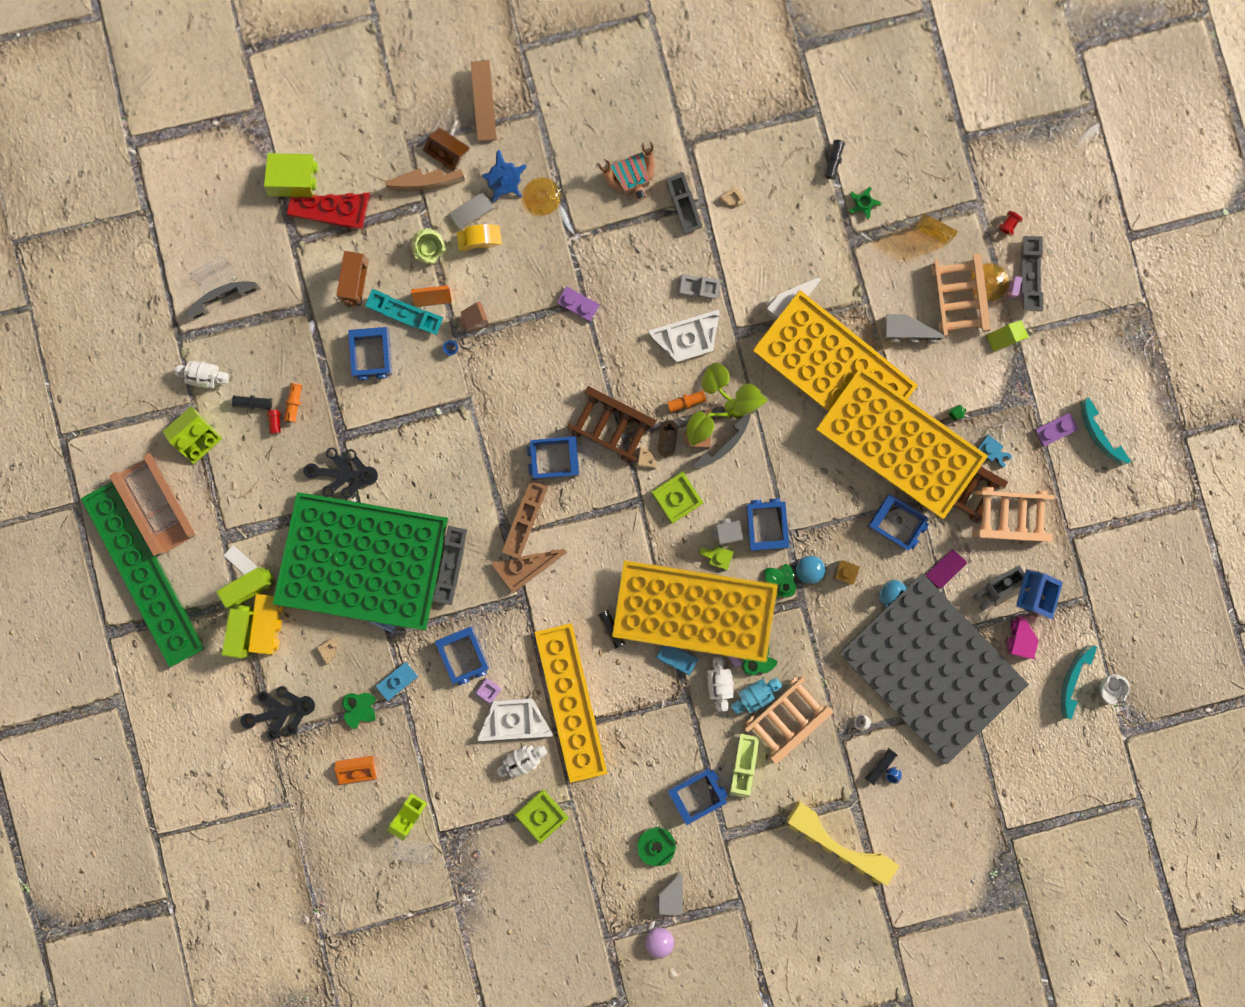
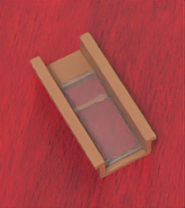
M151 453L143 456V461L122 473L114 472L109 477L152 554L156 556L167 553L195 537L196 534Z

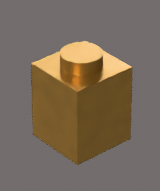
M839 560L833 579L854 585L860 566Z

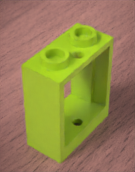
M257 567L216 592L226 608H235L237 605H241L256 596V594L273 586L274 576L269 569Z
M237 605L236 608H230L222 655L236 658L250 657V652L248 651L254 613L253 607Z

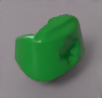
M958 404L948 409V415L952 420L964 418L966 408L964 409L962 405Z

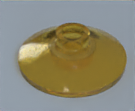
M536 178L525 187L523 199L526 207L532 213L548 215L558 208L561 201V192L558 185L551 179ZM544 192L545 197L540 198L538 194Z
M983 264L987 301L997 300L1008 289V275L997 264ZM974 272L971 276L970 281H972V279H975ZM988 278H993L994 284H990Z

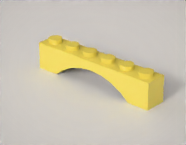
M800 801L797 802L786 820L790 824L788 826L796 833L802 831L806 834L805 838L814 844L816 841L822 844L821 848L829 854L835 852L839 855L838 859L847 865L849 862L855 865L854 869L863 875L868 873L872 876L871 880L880 886L882 883L888 886L899 868L896 862L880 852L859 853L836 843L823 829L817 813Z

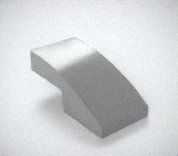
M481 193L458 207L450 215L459 230H463L476 219L484 217L494 207L486 194Z
M682 274L680 275L678 294L718 299L721 280Z

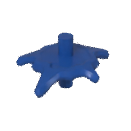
M500 150L496 152V163L491 167L490 172L481 175L482 178L488 181V187L493 190L492 202H496L501 196L509 193L522 197L518 190V185L521 182L520 175L527 167V165L515 167L513 163H506Z

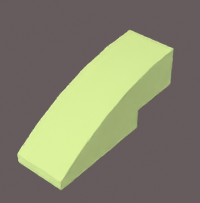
M740 734L729 795L749 798L759 737Z

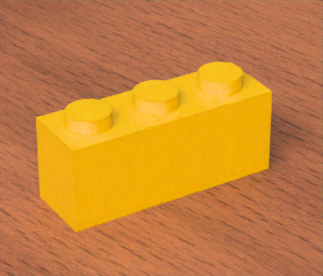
M256 594L248 652L276 654V651L279 650L280 639L277 638L278 631L282 629L280 615L281 612H284L285 607L273 605L274 595Z

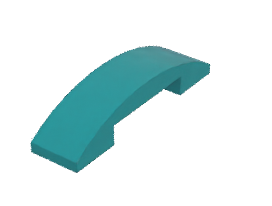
M375 289L371 290L365 307L436 336L443 321V317L399 301Z
M1089 397L1081 401L1083 422L1097 447L1110 459L1121 465L1132 462L1122 446L1112 447L1093 418L1099 414L1098 410Z
M1088 645L1073 660L1065 675L1061 690V711L1064 718L1072 720L1078 701L1071 699L1083 663L1087 665L1092 664L1097 646Z

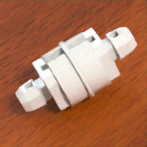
M189 361L186 366L177 365L174 368V375L184 378L185 384L197 386L198 388L210 389L214 388L217 383L224 385L229 382V375L227 373L219 372L218 366L203 361Z
M714 657L712 660L714 670H707V686L710 700L717 699L715 704L718 712L728 710L727 699L733 698L734 693L731 669H724L725 661L723 657Z
M532 745L515 749L514 752L508 754L507 758L503 760V765L497 769V773L500 777L510 775L512 778L528 774L536 769L540 759L547 754L544 746L534 748Z

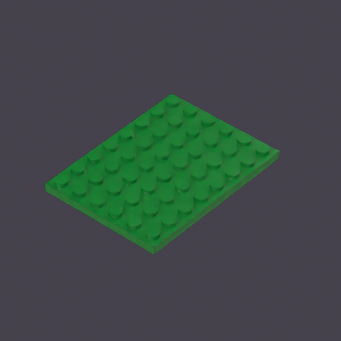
M297 492L273 605L427 632L449 519L441 516Z

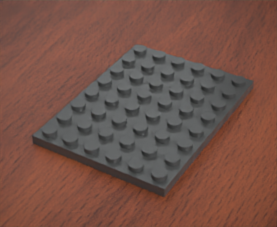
M923 573L907 586L905 592L902 591L894 601L839 652L852 668L946 765L1029 685Z

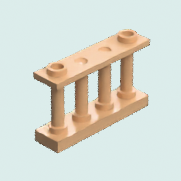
M981 253L973 254L972 260H969L968 263L939 266V259L934 260V265L931 266L932 277H936L941 315V322H938L939 332L943 333L944 338L948 336L947 330L969 327L981 328L982 333L990 332L991 327ZM966 270L974 271L975 279H972V281L942 285L940 274ZM967 289L977 291V298H974V300L944 304L943 293ZM968 308L979 309L980 316L976 317V319L946 323V311Z
M982 487V491H974V495H983L982 526H980V530L972 529V537L1052 542L1053 534H1045V530H1043L1045 500L1054 499L1055 495H1047V491H1036L1035 494L995 492L994 488ZM991 496L1001 497L1000 527H998V531L991 530L992 526H990ZM1009 497L1019 498L1018 528H1016V532H1012L1008 528ZM1027 498L1037 499L1036 529H1034L1033 533H1028V529H1026Z
M801 676L799 678L794 677L788 683L789 687L756 717L751 716L745 722L746 726L744 729L747 732L753 729L771 749L772 755L769 757L776 764L834 713L829 706H820L802 687L801 684L805 679ZM794 690L814 710L815 716L810 720L808 718L805 719L786 698ZM779 703L799 722L800 729L796 733L794 731L791 732L772 711ZM765 716L786 737V742L782 746L777 745L758 724Z

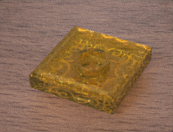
M926 214L920 217L914 227L916 230L946 245L955 238L958 230Z

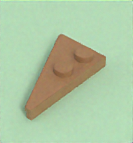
M557 549L545 553L526 555L520 559L511 558L509 560L495 561L491 564L510 590L515 593L567 552L565 549Z

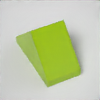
M1022 320L1008 324L986 335L993 352L1029 338Z

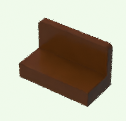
M438 128L428 136L423 151L455 171L470 147L443 129Z

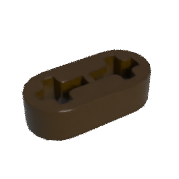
M673 421L664 422L660 429L658 452L663 457H670L675 451L678 427ZM668 424L675 429L674 432L670 433V438L666 437L667 431L664 430V427L666 428ZM666 440H669V447L672 448V451H668V454H665L664 450L661 449V446H665Z

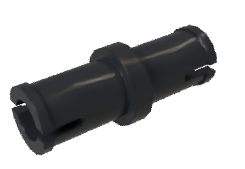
M835 139L833 141L831 154L827 157L828 164L824 177L827 179H836L839 164L843 160L841 156L845 142Z
M233 395L232 407L272 410V398H258L255 395H250V397Z
M609 609L598 614L605 628L604 632L608 634L614 649L626 644L622 638L612 637L614 620Z
M888 748L879 761H875V766L864 778L875 786V783L883 773L888 772L887 768L898 755Z

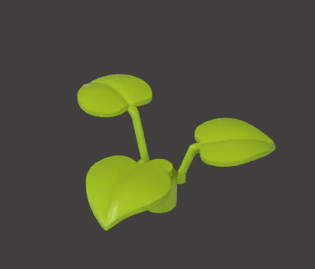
M712 363L705 371L701 385L705 392L714 394L718 390L727 399L724 405L726 412L708 413L707 415L702 411L694 413L687 424L686 432L689 443L695 446L711 436L714 431V421L710 418L711 416H726L729 418L731 415L735 418H742L744 415L761 407L767 401L766 397L763 396L756 386L745 384L737 390L736 399L730 398L721 389L729 383L728 370L720 363Z

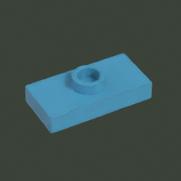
M665 645L661 646L655 657L689 676L698 661V658L677 647Z
M405 662L376 687L386 700L389 701L419 676Z

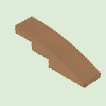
M490 60L471 61L478 141L497 139Z
M419 168L387 180L385 185L388 190L417 191L446 187L466 180L461 169L443 175L441 169L423 175Z
M530 480L502 553L518 559L521 558L549 486Z

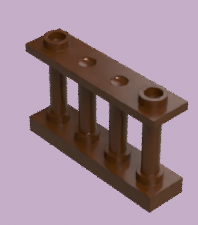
M588 386L584 392L588 396V401L575 426L568 424L569 433L578 438L582 435L621 455L620 459L629 464L632 461L636 463L637 457L633 456L645 430H648L649 427L653 429L657 420ZM600 402L604 404L605 409L591 435L581 429L594 404ZM616 410L622 413V418L610 442L607 443L599 439V436L609 416ZM634 419L639 422V427L625 452L617 448L616 445L628 421Z
M982 466L965 488L959 501H956L953 507L969 515V519L977 524L979 522L982 523L983 497L975 511L965 506L978 481L983 479L988 482L987 485L994 488V491L1005 489L1008 481Z

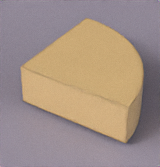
M733 187L720 197V200L728 206L737 207L746 203V200L736 187Z
M640 447L637 466L656 469V461L653 454L646 448Z
M334 638L316 648L326 664H329L336 654Z

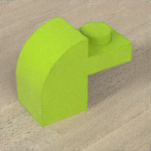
M411 793L387 831L404 841L428 803Z

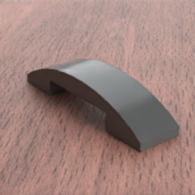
M1023 236L1020 277H1022L1021 300L1023 311H1043V292H1041L1043 236Z
M250 281L222 285L198 299L189 309L186 316L189 320L194 321L209 314L206 307L238 291L245 297L261 288L256 282Z
M750 414L744 415L733 426L738 433L713 457L706 452L692 467L694 469L703 468L724 457L744 434L749 423Z
M448 526L440 573L433 598L434 602L448 605L453 603L464 554L467 529Z

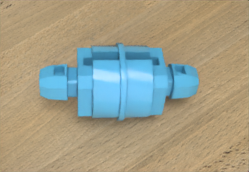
M778 678L770 680L769 683L761 679L753 684H749L748 687L738 693L741 700L734 702L731 707L736 714L745 711L744 709L746 708L750 713L764 708L765 705L775 699L772 692L778 691L782 684Z

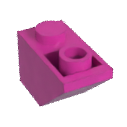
M1016 616L1011 623V630H1013L1011 638H1008L1006 643L1007 653L1035 659L1039 640L1025 617Z

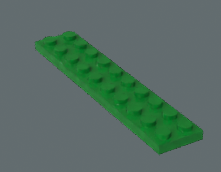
M113 482L82 497L81 500L169 668L205 650L157 556L152 554Z

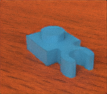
M987 435L978 447L979 450L988 455L987 460L992 462L994 459H997V463L1001 467L1006 466L1002 462L1003 457H1007L1009 460L1012 459L1010 453H1003L1001 451L1004 446L990 435Z

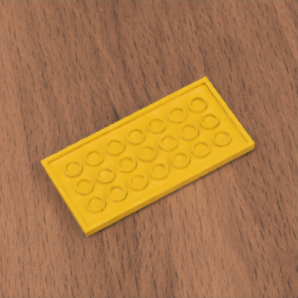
M798 290L752 350L827 412L832 408L860 367L907 399L918 386L801 290Z
M862 367L856 372L816 429V431L941 519L945 518L988 457V455Z
M624 560L612 637L766 662L778 584Z

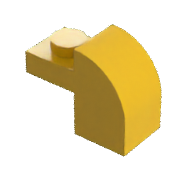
M473 225L465 227V230L456 233L458 249L461 252L474 248L488 249L502 244L499 225Z

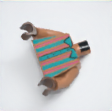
M649 141L650 147L648 149H645L642 143L641 148L643 152L611 165L608 160L604 159L606 162L604 167L597 163V167L603 171V176L610 187L618 192H623L624 195L633 193L636 201L647 198L644 188L650 185V180L654 176L655 161L652 152L654 147L651 141Z

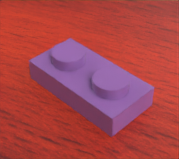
M567 286L557 302L560 306L591 322L600 306Z
M1068 413L1034 431L1042 447L1079 429L1071 414Z

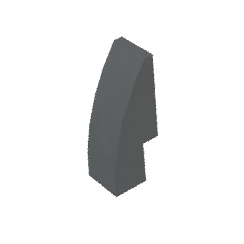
M681 171L664 177L684 234L702 228L684 172Z

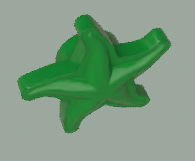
M868 187L861 195L851 191L850 196L856 204L854 208L849 210V213L862 211L866 215V219L869 220L871 208L881 206L882 203L872 199L870 196L871 187Z

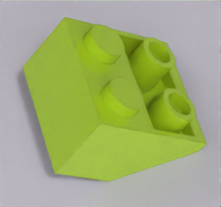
M192 406L163 430L168 442L193 464L222 440L221 436Z

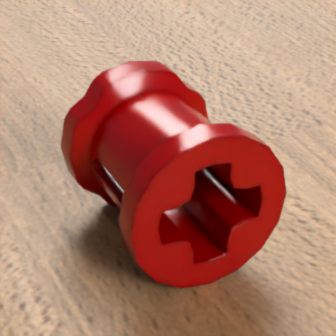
M1009 210L1007 212L1008 216L998 228L1006 235L1012 236L1014 229L1018 223L1023 221V218L1016 212Z

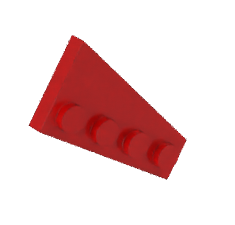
M363 192V194L345 193V195L326 194L324 196L313 195V197H291L287 215L363 230L370 192Z

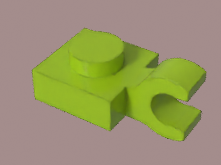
M715 546L713 551L700 547L698 554L710 558L709 564L728 570L734 553Z

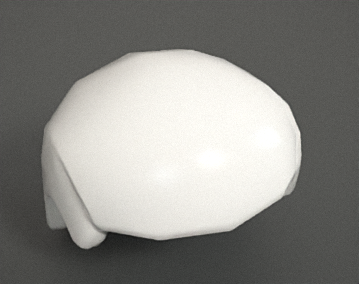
M1117 674L1106 676L1100 683V694L1104 701L1111 705L1125 701L1130 692V685L1125 677Z

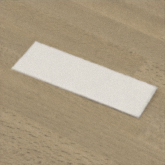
M234 545L224 554L244 574L257 568Z

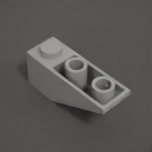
M886 314L884 316V340H889V343H900V340H908V343H919V340H927L928 344H936L944 338V335L906 314Z

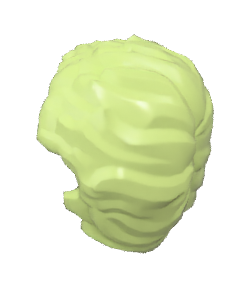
M432 229L419 230L412 238L411 248L414 258L422 263L435 264L438 257L446 252L441 235Z

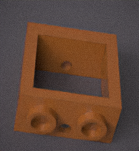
M344 251L336 296L347 307L355 308L356 305L361 306L369 264L368 259L362 253Z

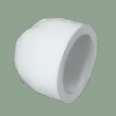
M859 714L855 717L854 726L856 729L867 730L870 728L871 720L868 716Z

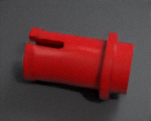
M279 410L267 411L266 417H268L269 434L282 433L279 418L281 413H279Z

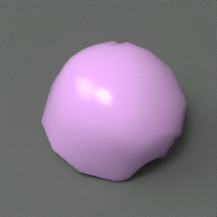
M655 928L647 934L644 946L652 957L664 958L672 952L674 938L671 932L665 928Z

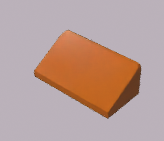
M448 285L411 290L415 307L452 303L451 289Z
M373 756L335 762L334 770L338 785L377 779Z

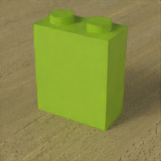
M267 153L264 180L267 196L313 197L314 190H317L315 173L319 172V164L315 162L314 155Z

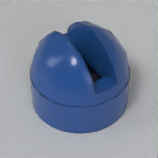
M448 340L443 344V351L446 355L452 356L458 352L459 346L456 341ZM447 345L456 346V349H449L446 347Z
M897 767L889 768L885 774V778L893 784H898L902 777L901 770H896Z

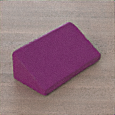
M952 549L925 576L937 589H941L968 562Z

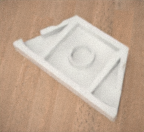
M719 309L649 330V335L676 363L711 353L714 349Z
M533 698L493 701L478 741L553 736Z

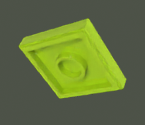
M684 472L676 475L651 492L671 524L704 504Z
M542 789L515 814L516 818L539 844L569 819L568 815L545 789Z

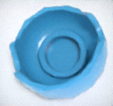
M805 556L797 563L796 575L803 583L815 585L824 579L826 565L819 557Z
M899 580L887 581L879 590L880 602L887 607L902 591L905 592L907 587Z

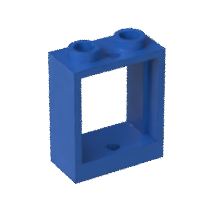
M387 327L348 330L352 376L357 378L358 381L369 380V377L376 376V379H386L388 375H393L389 329ZM382 338L385 368L358 370L356 340Z
M576 436L530 440V445H527V455L531 456L532 464H528L529 476L533 475L534 480L579 476ZM569 443L571 471L538 474L536 446Z
M887 494L867 527L901 549L909 551L910 549L913 550L918 544L919 540L917 537L919 534L924 533L928 528L929 524L927 521L929 518L895 496ZM892 504L919 520L906 543L879 528Z
M780 498L769 499V503H762L761 500H751L750 504L746 505L749 551L789 548L786 501L781 502ZM780 507L783 540L755 542L752 509Z
M1026 569L1016 607L1037 616L1053 619L1063 582L1045 573Z
M473 626L435 641L452 684L458 683L460 686L469 682V677L475 675L476 678L486 675V670L490 669ZM470 636L482 667L456 677L444 646Z
M706 767L667 789L686 826L727 804L725 798L728 795L723 786L719 788L716 781L719 779L714 769L710 771ZM707 775L720 800L690 816L677 791Z

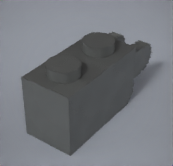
M1018 565L989 581L984 589L973 596L975 601L985 596L989 598V600L979 606L980 609L985 610L993 605L996 607L1018 595L1025 575L1024 571Z

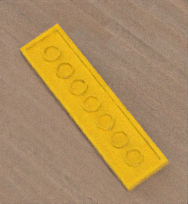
M569 623L536 631V641L570 783L608 774L573 624Z

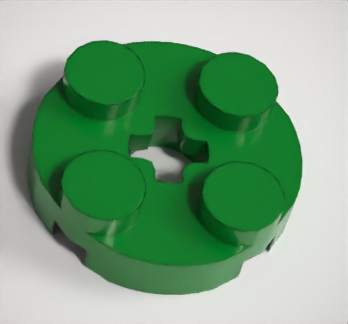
M659 826L646 829L640 835L637 843L638 854L647 865L664 866L674 857L676 849L675 839L668 830ZM653 842L661 843L660 851H653L651 849L653 847Z

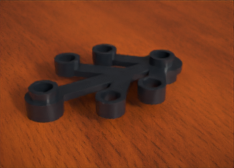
M333 447L326 450V456L332 459L340 469L319 468L313 463H309L304 467V475L310 479H315L319 475L339 477L330 486L323 487L322 494L325 497H332L335 491L350 478L358 480L350 487L342 489L341 495L345 499L352 498L353 494L364 484L373 485L378 480L377 470L371 466L366 467L353 449H348L345 452V458L352 461L359 471H352ZM330 450L335 451V455L333 457L329 456ZM354 452V457L348 458V453ZM310 467L314 468L313 474L308 473ZM367 472H370L372 475L370 479L365 478ZM327 488H330L332 491L330 495L325 493ZM345 490H350V496L346 497L344 495Z
M286 686L278 687L276 695L280 698L285 697L295 705L286 706L272 698L269 692L261 691L257 695L258 701L266 703L276 710L257 715L246 713L241 717L240 723L242 727L250 729L255 727L257 722L278 717L272 729L267 732L268 739L275 740L279 737V731L288 715L297 712L292 723L288 724L285 729L288 735H294L298 732V725L304 715H309L314 711L315 702L309 696L299 698L289 692ZM281 688L285 690V695H280L279 690ZM262 693L266 694V700L261 699ZM304 702L309 704L308 709L303 708ZM248 717H251L253 719L252 724H249L247 722ZM290 726L295 727L294 733L289 731ZM271 731L276 732L275 738L270 736Z

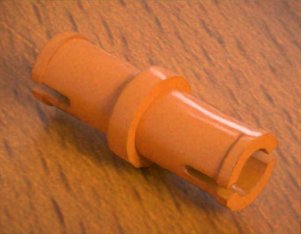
M290 383L288 399L285 400L287 406L284 421L286 422L292 421L296 423L298 406L301 405L299 401L301 384Z
M704 390L690 395L684 394L681 398L667 401L670 413L684 408L690 409L691 406L706 402L707 400Z

